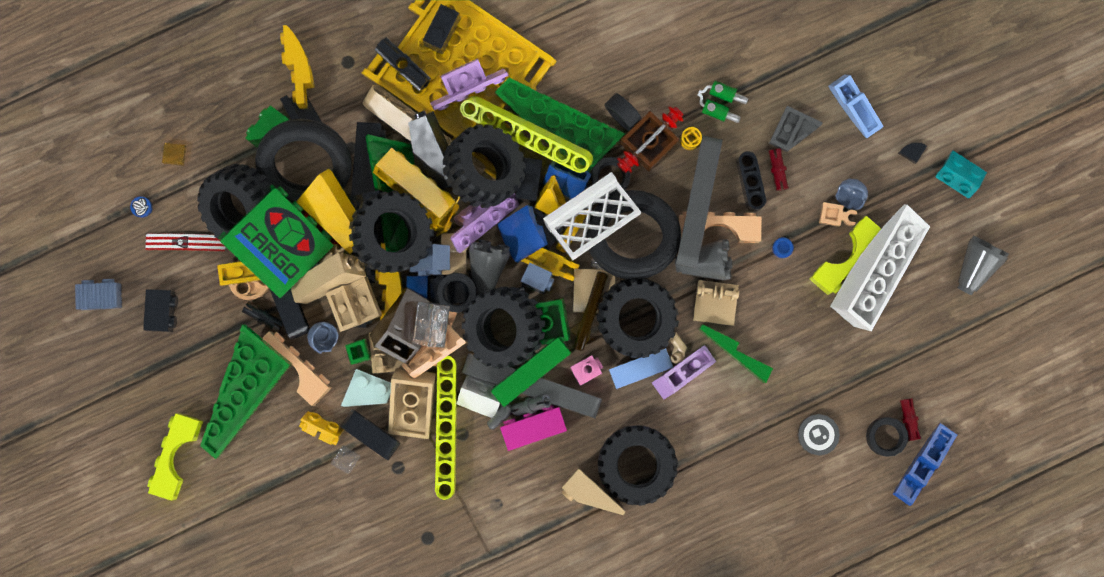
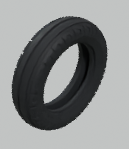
M311 119L288 120L273 127L260 141L255 158L256 169L260 175L264 174L268 178L269 184L272 183L276 188L281 186L289 194L286 198L291 203L297 201L310 185H299L288 181L279 173L275 165L276 153L281 147L290 142L308 141L321 146L332 160V172L342 189L345 188L349 181L352 160L348 146L334 129L324 123Z
M626 190L625 192L639 210L651 216L659 224L663 235L659 247L645 257L626 258L615 253L608 246L606 240L603 239L590 248L589 252L595 262L611 275L623 279L639 280L649 278L663 271L675 258L681 242L680 223L673 209L660 197L645 191ZM618 192L610 195L609 200L619 201L621 194ZM599 203L593 211L602 212L604 203ZM607 204L606 213L617 214L618 205ZM622 206L620 214L634 210L630 206ZM590 215L589 224L600 226L601 217ZM605 217L603 226L607 227L613 218ZM588 229L586 238L594 239L598 236L599 230Z

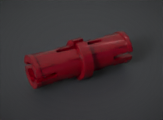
M774 149L768 151L772 164V169L770 170L771 174L774 175L776 191H782L780 182H782L784 190L789 189L785 174L787 168L783 163L782 149H776L777 158H775Z
M913 398L900 400L903 412L902 422L905 423L908 441L921 439L917 422L919 418L916 416Z

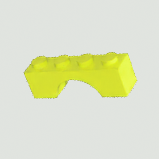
M867 216L863 217L849 232L853 243V250L848 260L841 264L824 262L809 279L827 295L832 292L836 294L843 285L841 283L843 279L848 276L863 251L881 228Z
M175 413V416L170 418L168 436L164 437L161 444L163 448L161 456H158L155 461V474L148 481L149 494L171 501L177 500L183 479L175 471L174 456L178 448L184 443L197 441L203 424L202 420L181 413Z

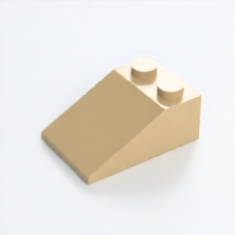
M395 369L391 378L388 434L429 439L437 373L424 372L414 379L405 369Z
M579 467L562 484L564 489L562 494L570 501L574 499L579 503L623 515L625 513V510Z

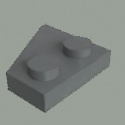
M786 106L769 144L788 152L818 129L823 122Z

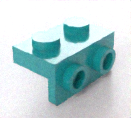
M952 150L935 177L960 194L970 198L980 188L987 172Z

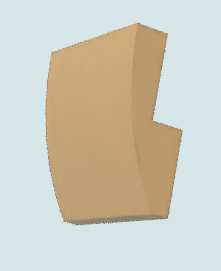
M574 269L573 312H585L598 271L608 275L600 303L605 292H608L611 289L610 287L615 284V276L605 270Z
M368 277L326 293L340 332L382 316Z

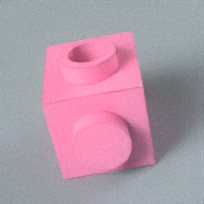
M590 356L570 368L579 385H582L602 374L601 369H603V366L598 357L594 359L593 356Z

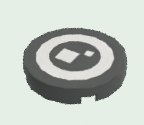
M821 414L810 415L805 418L799 426L797 434L802 448L810 454L819 456L834 450L840 436L838 426L834 420Z

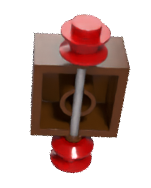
M669 106V113H662L663 122L649 111L621 139L620 144L627 151L623 152L625 155L623 159L617 158L619 162L617 165L623 172L626 173L628 171L632 173L631 167L633 165L638 167L639 163L650 172L677 145L679 138L669 129V127L677 128V121H684L682 118L683 113L677 107L672 108Z

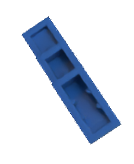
M939 423L905 472L893 495L907 505H913L921 489L927 485L935 469L939 468L957 434Z

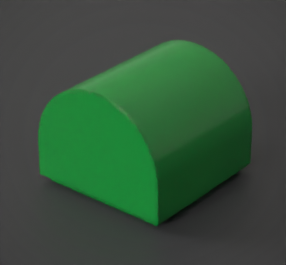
M366 339L345 345L351 365L372 359Z

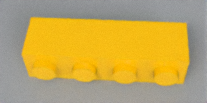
M393 148L375 165L373 173L394 191H398L400 194L407 193L410 194L411 199H418L420 201L419 206L421 208L425 206L428 211L425 213L427 218L431 217L432 223L436 226L448 214L456 202L451 194L441 190L433 179L423 175L416 165L410 164L401 152L395 151Z

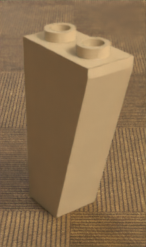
M342 253L333 255L308 271L291 287L295 303L308 304L325 296L327 292L366 277L365 264L356 256Z

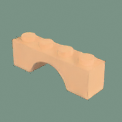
M687 211L682 212V215L677 217L680 223L681 237ZM708 212L705 230L721 226L729 229L735 235L738 243L761 242V216H756V213H744V216H736L734 212H725L723 216H715V212Z
M269 331L262 338L296 368L299 374L297 393L311 406H315L332 388L328 385L330 381L323 374L318 375L314 372L315 367L308 360L303 361L299 357L300 352L293 346L289 348L284 343L285 338L278 332L274 334Z

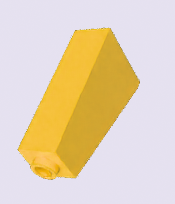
M327 169L316 177L296 202L351 254L353 253L352 247L354 244L353 241H349V235L352 229H349V225L354 219L352 215L356 210L333 172Z

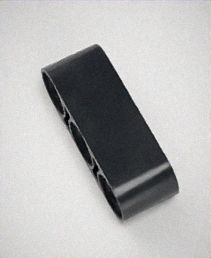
M746 151L737 159V169L745 205L750 211L757 212L765 206L766 196L757 157L753 152ZM742 158H749L752 165L749 167L744 166ZM753 177L756 180V186H749L746 179ZM751 197H758L761 201L760 206H753Z
M291 288L281 298L270 289L290 340L308 334L309 324L301 304L295 303Z
M353 409L340 425L346 432L388 461L401 444Z

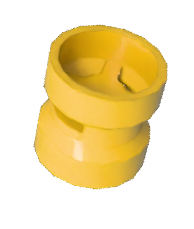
M695 127L686 128L680 137L681 146L686 150L696 149L702 140L701 132Z

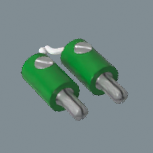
M714 80L712 86L708 85L704 90H699V102L703 106L701 113L723 122L727 118L739 123L741 117L728 112L729 107L709 99L703 104V96L700 93H705L708 88H711L710 95L730 103L736 100L746 104L748 101L747 97L737 94L736 88Z

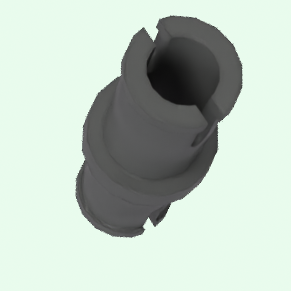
M548 395L536 398L529 397L523 402L514 403L511 410H519L512 413L515 416H520L526 413L533 414L537 410L549 408L551 401L544 402V400H548L550 397Z

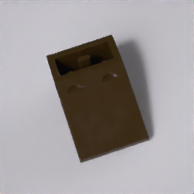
M406 287L371 332L370 337L374 347L408 365L420 350L437 314L439 305Z

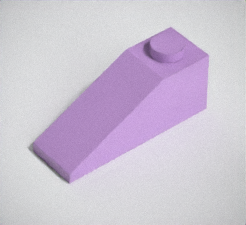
M704 345L657 378L652 384L664 400L713 365L716 360Z

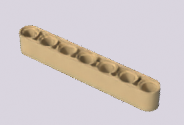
M373 85L363 100V105L411 141L408 122L415 119L413 115L417 113L384 88ZM444 134L449 146L453 140ZM472 155L473 165L481 175L486 167L484 163Z

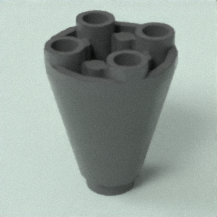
M973 235L967 245L957 288L969 295H973L974 291L977 292L1007 261L1009 253Z
M719 239L701 246L697 269L676 265L678 256H675L676 271L686 275L712 279H731L733 265L732 258L728 257V251H730L729 240Z
M479 240V243L472 242L469 246L471 279L476 287V296L485 291L495 289L510 257L509 246L502 244L493 246L487 240Z

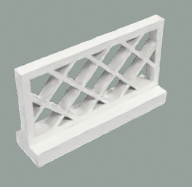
M611 172L543 219L548 230L553 233L571 259L574 260L639 216L641 211ZM617 189L621 194L620 200H609V194ZM595 203H604L602 212L591 211L592 206ZM607 204L618 205L617 214L606 213ZM622 206H630L634 210L629 215H620ZM579 214L587 215L585 224L574 223L575 217ZM590 215L601 217L600 226L589 224ZM605 217L616 218L615 224L611 227L603 226ZM562 226L570 227L568 236L559 235L556 230ZM573 227L584 228L583 237L572 236ZM587 230H599L598 236L594 239L586 238ZM570 241H580L581 247L572 252L569 248Z

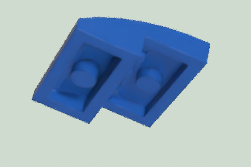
M526 205L498 223L505 245L510 247L509 251L515 262H520L548 244L543 226L537 225L532 206Z

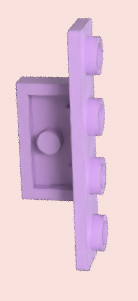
M475 59L441 75L440 77L448 94L432 101L430 104L433 110H443L449 107V103L455 100L457 102L463 101L468 98L467 95L470 93H480L486 89V86L492 83L496 85L503 82L505 77L508 76L507 71L501 69L485 76L479 60Z
M515 193L494 207L481 208L480 205L478 207L469 205L454 217L455 223L462 227L451 236L456 251L459 253L464 251L472 242H475L518 207L519 202L516 200Z

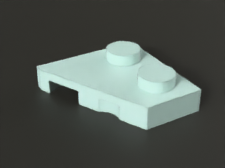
M356 369L341 406L386 404L390 398L391 383Z

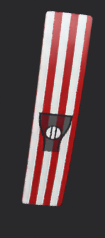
M146 234L145 249L225 251V246L214 235Z

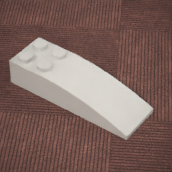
M904 204L863 251L830 307L854 327L872 331L930 226L908 205Z

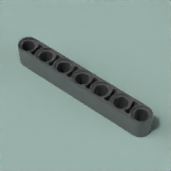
M702 136L676 265L697 269L723 139Z
M468 353L461 373L497 384L516 369L504 367L496 369L492 365L486 366L482 364V359L477 361L473 354ZM540 378L522 392V394L534 398L548 395L550 399L544 401H551V404L595 419L602 402L601 398Z

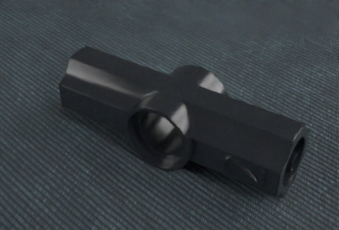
M387 37L382 39L374 49L399 75H402L419 92L424 90L432 80ZM407 61L408 66L406 68H398L399 62Z

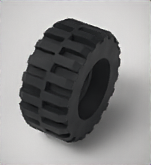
M479 124L469 127L450 143L443 157L442 163L446 165L443 168L444 176L447 175L448 179H446L448 186L451 185L454 189L452 192L455 195L458 194L461 197L460 200L465 203L469 201L470 205L474 207L480 205L481 208H489L490 206L499 205L520 188L521 182L524 181L525 173L523 171L526 170L525 162L522 161L524 159L523 153L518 149L520 146L517 142H513L511 135L508 133L504 134L503 130L498 127L493 129L492 125L486 124L483 126ZM472 152L481 153L492 162L496 170V181L488 180L477 172L472 162Z
M237 163L227 165L207 177L199 188L200 193H198L197 197L199 204L197 207L198 212L202 214L201 220L206 223L208 231H212L214 237L218 240V236L224 231L228 233L244 217L234 207L230 193L242 202L247 214L271 191L270 186L272 183H268V178L264 174L260 175L259 171L253 167L250 169L248 165Z
M398 191L382 192L368 198L352 215L354 219L349 225V229H352L349 241H353V252L359 254L358 259L362 263L366 262L367 267L372 270L377 269L378 272L382 273L400 272L416 266L420 259L425 258L428 254L426 250L431 248L432 241H429L430 237L433 236V229H430L429 224H432L431 217L427 219L425 213L428 211L425 206L421 208L418 199H411L410 194H400ZM384 213L398 215L407 226V243L404 248L397 252L384 250L379 246L374 237L375 221Z
M624 279L620 283L611 286V289L602 296L603 300L601 303L599 302V314H597L598 328L605 342L617 352L632 358H646L650 354L656 355L660 352L661 348H666L669 345L668 341L670 338H674L676 334L674 330L675 327H678L679 323L676 320V315H679L678 309L674 305L676 302L669 295V292L660 284L647 279ZM634 298H642L649 301L656 311V321L649 333L641 337L627 335L619 324V313L622 306Z
M499 287L478 294L475 300L470 301L468 304L469 310H465L463 314L465 322H462L461 329H465V334L462 336L463 340L468 342L466 346L468 351L475 353L473 357L477 361L482 359L483 365H492L496 369L510 368L532 358L535 355V351L540 349L542 343L539 340L544 339L545 332L542 331V327H545V320H541L542 310L541 308H536L537 302L534 298L529 299L527 292H519V288ZM498 308L507 311L515 321L517 334L511 346L499 343L492 334L491 317Z
M640 425L627 426L614 432L601 447L598 458L599 477L610 495L620 502L639 506L648 503L652 504L659 498H663L674 484L673 482L678 472L676 452L670 441L659 431ZM635 445L644 446L651 450L657 461L655 475L650 481L641 485L626 482L618 471L620 455L625 449Z

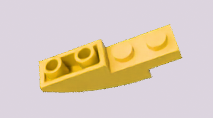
M283 25V32L280 33L281 44L284 45L285 52L281 53L282 63L289 70H294L291 71L292 83H295V91H292L293 102L297 104L299 109L308 108L307 89L315 88L312 69L299 40L287 25Z
M381 243V248L386 250L385 243ZM376 269L375 280L379 281L378 284L380 286H386V289H383L382 302H385V310H381L382 316L380 320L403 292L400 272L382 273Z

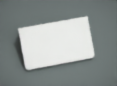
M467 375L461 387L457 405L492 418L496 414L500 402L491 392L493 386H495L494 384Z

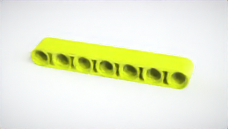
M478 96L469 97L460 106V111L466 118L483 126L486 124L492 125L493 129L498 127L503 130L504 134L508 133L511 135L513 141L575 172H585L593 162V156L589 151ZM468 103L474 104L475 111L469 108ZM491 112L494 120H490L486 113ZM505 121H509L512 124V129L505 126ZM523 130H527L531 138L525 137ZM541 139L547 140L549 147L543 146ZM559 149H565L568 156H563ZM578 158L585 159L586 165H581L578 162Z
M446 356L437 364L435 492L443 500L453 496L456 482L457 362L451 356ZM447 359L453 363L450 371H445L442 368L443 361ZM445 380L452 382L453 387L449 392H445L442 389V383ZM444 401H450L452 404V409L448 413L444 412L441 408ZM445 421L452 425V430L449 433H444L441 430V424ZM448 442L451 445L452 449L449 454H444L441 451L442 443ZM443 463H448L451 466L450 474L445 475L441 472L440 467ZM442 484L450 486L451 493L449 495H443L440 492Z

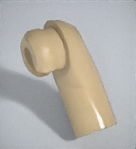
M676 332L674 338H670L674 346L671 361L678 364L684 360L687 347Z

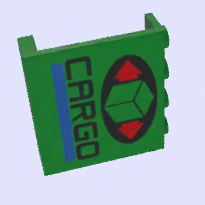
M272 184L270 186L271 191L228 233L224 231L218 238L228 250L281 298L334 245L330 241L332 237L325 230L321 232L316 228L318 223L310 215L306 218L301 213L304 209L296 201L291 203L286 198L289 194L281 186L276 188Z

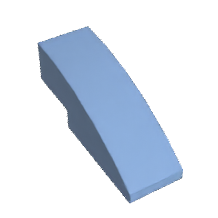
M844 74L828 86L843 110L865 138L870 137L884 127L865 94L859 91L851 75Z
M665 348L656 355L650 354L649 357L638 358L609 369L615 388L618 389L673 368V365Z

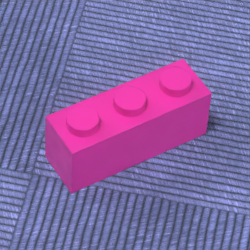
M551 405L549 408L542 409L543 413L538 415L528 413L523 415V420L516 422L515 418L504 421V426L500 427L507 450L510 451L567 431L560 408H555L554 405Z

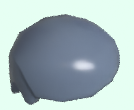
M849 178L842 181L836 193L838 202L851 210L861 209L868 198L867 187L858 179Z
M330 322L315 323L309 329L307 335L309 345L318 353L330 352L336 345L339 337L337 328Z

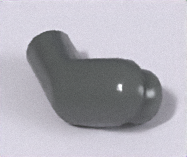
M507 404L505 407L500 405L496 414L487 422L488 427L494 430L514 411L511 410L512 405Z

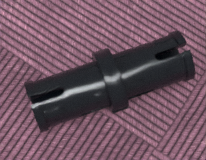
M250 301L246 303V307L242 310V313L257 320L258 324H264L275 332H279L280 327L283 326V322L269 314L268 310H262Z

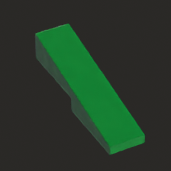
M703 324L700 325L698 330L758 380L762 383H767L773 370L772 367L737 351L736 349L740 342Z
M558 336L535 353L532 358L527 359L523 365L493 386L491 392L501 405L505 407L569 356L571 351Z

